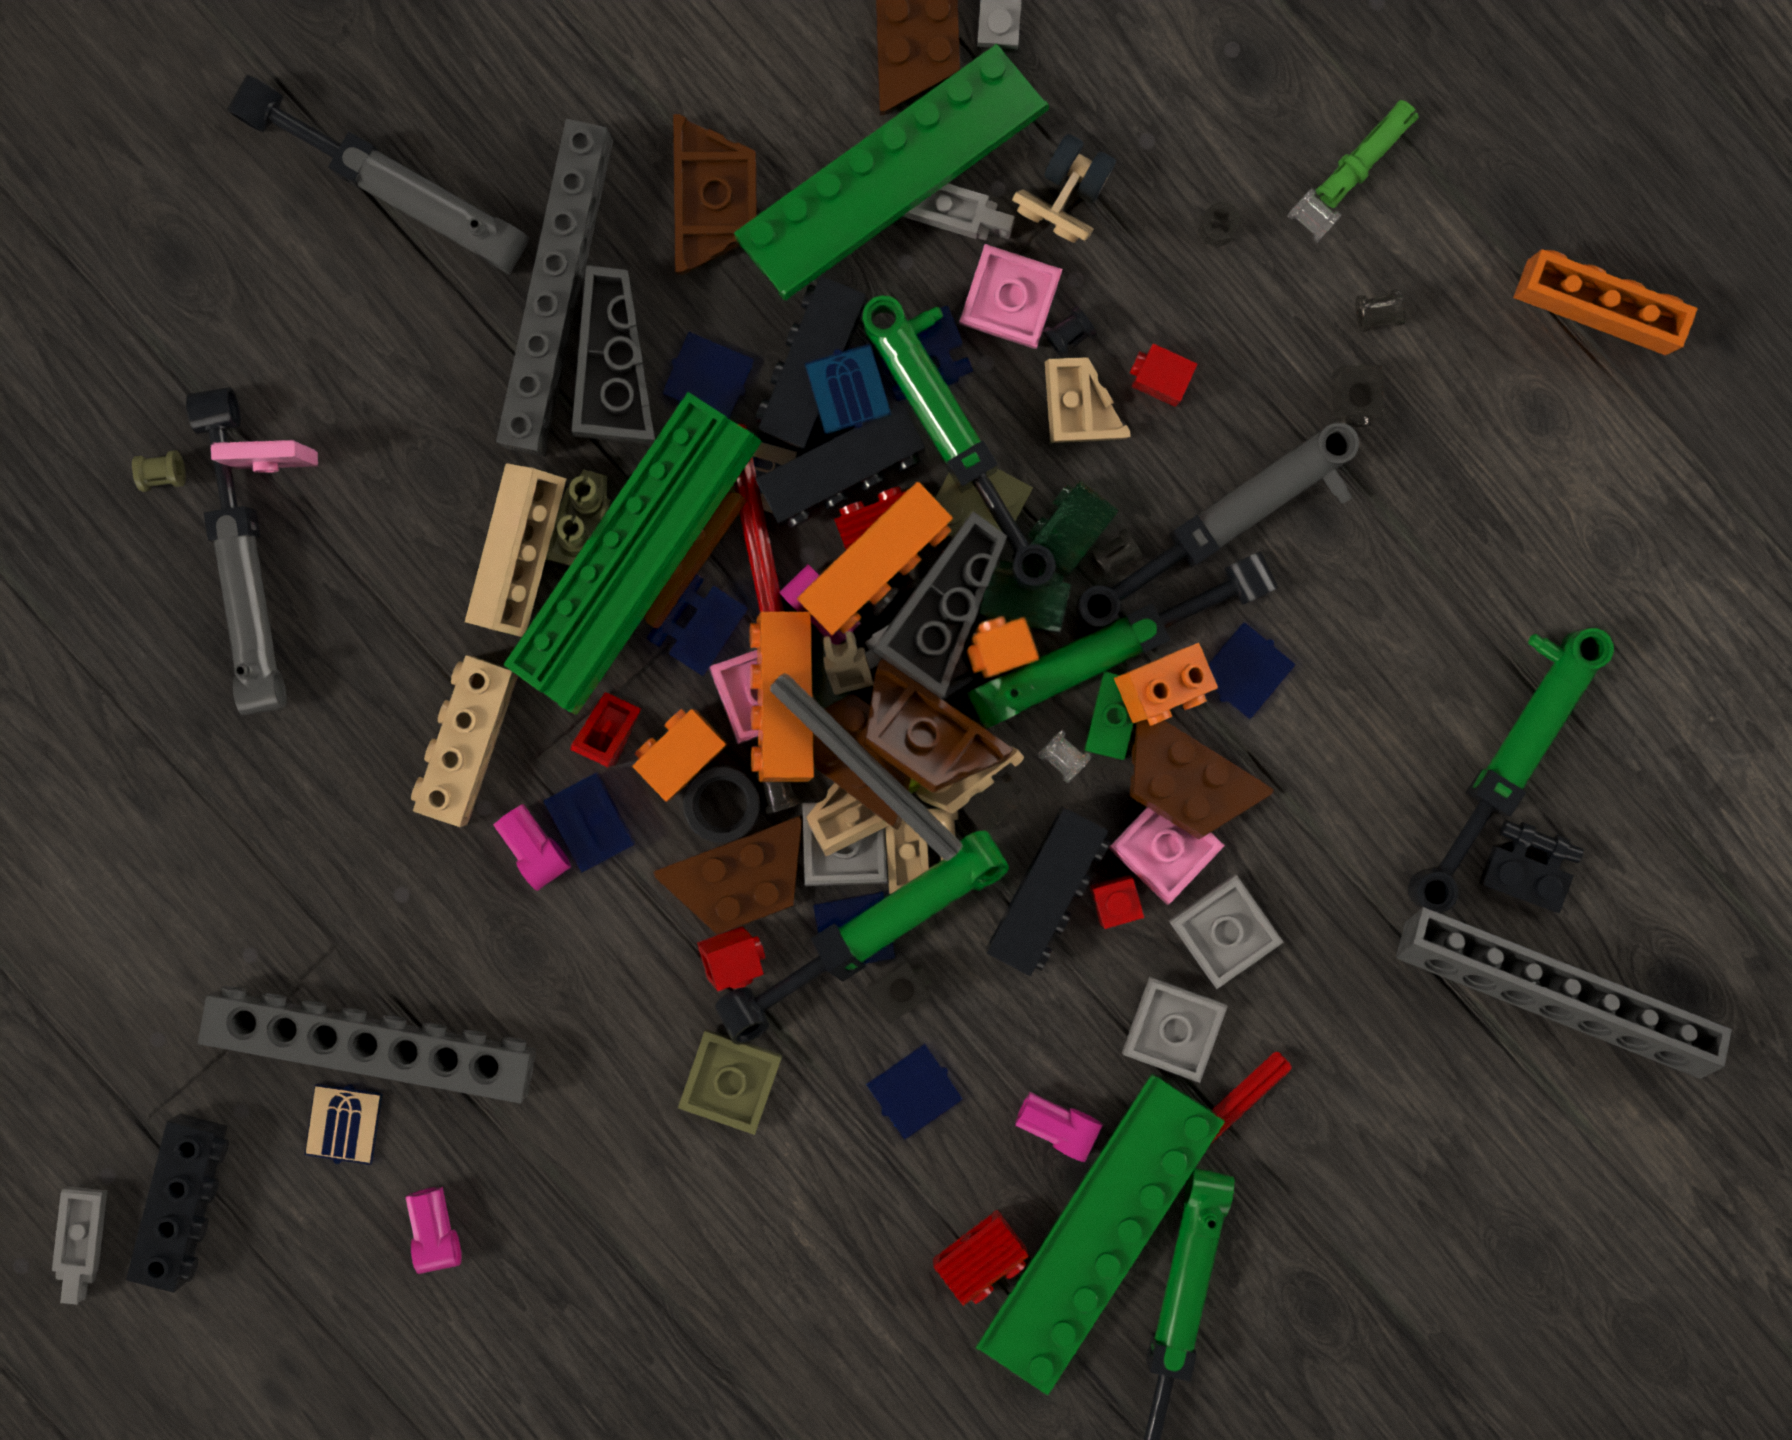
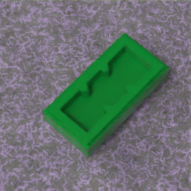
M1103 672L1084 751L1125 760L1134 723H1132L1114 680L1115 677L1120 675Z

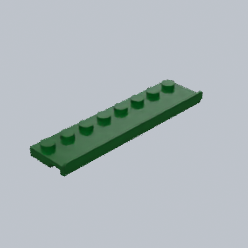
M995 44L734 232L735 239L763 275L768 277L782 299L787 300L1049 110V104L1041 98L1002 49Z
M687 392L504 663V666L538 691L554 700L560 707L577 715L760 446L761 440Z
M1151 1073L975 1348L981 1350L1048 1396L1225 1123V1120L1193 1098L1166 1083L1156 1074Z

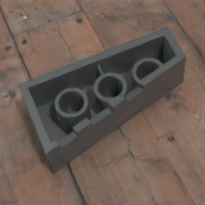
M586 265L572 435L573 437L652 445L655 437L628 270Z
M973 511L964 520L871 651L939 698L944 697L1007 536Z

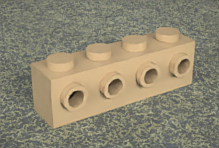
M505 464L465 619L466 623L520 637L527 631L566 478L535 468Z
M466 655L463 662L458 661L451 677V684L455 685L451 700L444 701L438 715V723L442 724L438 738L431 739L425 753L424 761L429 763L424 778L419 777L412 791L411 800L416 801L413 812L457 827L468 825L518 679V675L506 667L474 656Z

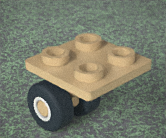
M1066 134L1056 149L1044 174L1046 179L1057 185H1062L1067 176L1070 177L1054 205L1047 203L1024 189L1016 192L1012 200L1020 204L1017 212L1037 223L1040 220L1042 221L1043 218L1056 224L1053 232L1075 243L1079 238L1086 240L1090 237L1094 228L1062 210L1078 182L1080 185L1077 190V196L1089 203H1094L1109 178L1116 160L1104 152H1098L1093 161L1080 154L1084 145L1083 141L1071 134Z

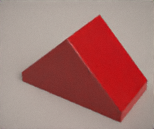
M604 692L573 741L570 750L606 767L616 766L640 715L641 708Z

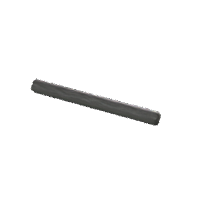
M788 674L780 675L770 687L771 692L944 860L952 859L961 850L962 843Z

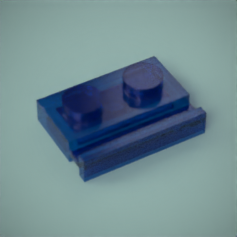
M598 772L544 800L581 873L636 844Z

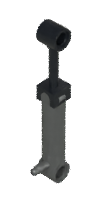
M250 75L245 76L227 108V112L262 133L265 132L268 125L275 124L332 157L333 159L328 168L342 180L383 200L475 253L507 274L512 273L531 239L525 233L497 217H492L384 155L373 145L349 131L342 143L335 141L281 110L280 104L284 97L280 93Z
M227 387L187 395L186 410L193 431L196 434L209 433L211 445H214V443H227L226 431L229 428L239 427L241 422L239 403L233 389ZM213 460L221 510L203 513L208 541L214 542L235 668L234 673L236 675L233 679L235 704L239 713L243 716L284 709L287 702L286 688L282 674L277 669L256 538H261L257 511L246 506L238 507L232 468Z
M1333 423L1326 426L1169 533L1175 545L1112 588L1109 586H1094L1084 591L1076 604V613L1079 620L1091 628H1101L1112 623L1117 618L1120 606H1122L1120 601L1184 558L1191 568L1199 564L1321 479L1324 480L1334 496H1337L1341 503L1344 504L1352 499V495L1347 489L1348 486L1336 469L1356 455L1359 448V438L1356 431L1344 423ZM1328 436H1336L1342 441L1343 452L1340 456H1335L1327 450L1326 439ZM1100 596L1107 601L1108 612L1104 618H1095L1088 612L1087 603L1091 597Z

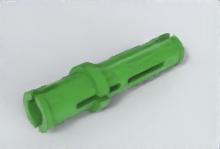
M1399 100L1349 156L1345 154L1338 161L1339 167L1316 189L1317 195L1321 196L1320 199L1326 205L1335 208L1358 182L1362 184L1369 176L1368 171L1389 150L1407 128L1419 118L1418 113L1414 112V107L1406 101Z

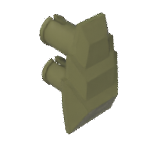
M583 469L580 476L571 481L559 506L546 556L547 560L570 566L610 508L611 500L607 499L606 475Z

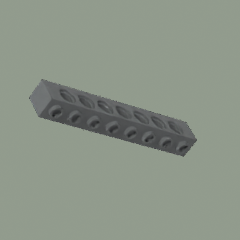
M566 119L496 440V443L506 449L545 457L613 139L607 127Z
M1425 907L1421 908L1404 924L1396 959L1699 1079L1725 1067L1732 1031L1730 1028Z
M222 986L221 991L206 995L197 1043L200 1045L520 1104L529 1094L537 1049L526 1047L527 1041L522 1039L504 1037L502 1042L486 1039V1033L474 1030H463L462 1035L446 1032L447 1027L437 1023H422V1027L406 1025L407 1019L392 1015H383L381 1020L367 1018L366 1011L355 1008H342L341 1013L326 1010L327 1005L325 1003L317 1001H302L301 1005L286 1003V996L279 994L263 993L261 998L246 995V989L235 986ZM245 1010L251 1012L256 1018L254 1030L248 1029L242 1022V1014ZM284 1018H289L295 1023L297 1028L295 1037H289L283 1032L282 1021ZM324 1025H328L336 1031L337 1041L335 1045L328 1044L322 1038L321 1031ZM363 1033H370L376 1038V1052L367 1051L361 1043ZM403 1040H409L416 1045L418 1049L416 1059H409L403 1055L401 1051ZM442 1048H451L457 1053V1066L451 1067L442 1061ZM482 1055H490L497 1060L499 1069L496 1074H489L482 1069Z

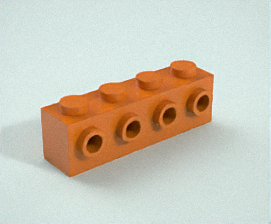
M1543 249L1527 260L1513 297L1663 355H1668L1684 346L1698 309L1683 303V300L1676 296L1659 294L1646 289L1643 284L1637 281L1614 277L1606 274L1605 270L1597 266L1583 265L1569 260L1566 255L1560 252Z
M916 482L797 597V600L831 635L838 629L845 634L861 618L856 611L868 600L875 605L890 591L891 587L887 582L898 571L905 576L921 561L917 553L928 542L935 547L951 532L952 529L947 524L953 517L919 482Z
M760 612L756 619L757 623H750L749 632L750 648H757V664H751L750 686L751 689H758V705L751 706V729L758 730V747H752L751 751L752 772H759V782H808L814 777L813 732L771 692L770 687L780 675L786 673L812 697L811 613Z
M1002 616L980 624L976 629L977 634L970 640L971 646L965 651L973 674L981 672L983 679L1039 659L1025 618L1006 624L1005 618Z

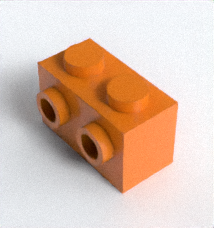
M1199 642L1114 678L1132 723L1147 719L1150 726L1172 717L1171 708L1182 704L1184 710H1188L1206 702L1205 694L1218 688Z
M680 709L664 725L669 731L661 739L656 741L651 737L635 752L639 760L632 767L666 802L672 800L729 745L696 709H691L688 713Z

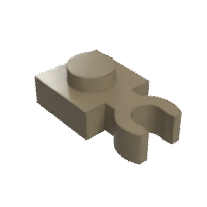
M851 631L845 632L847 641L841 645L833 644L829 636L824 637L823 640L826 657H823L834 695L874 685L864 647L857 649L855 636Z

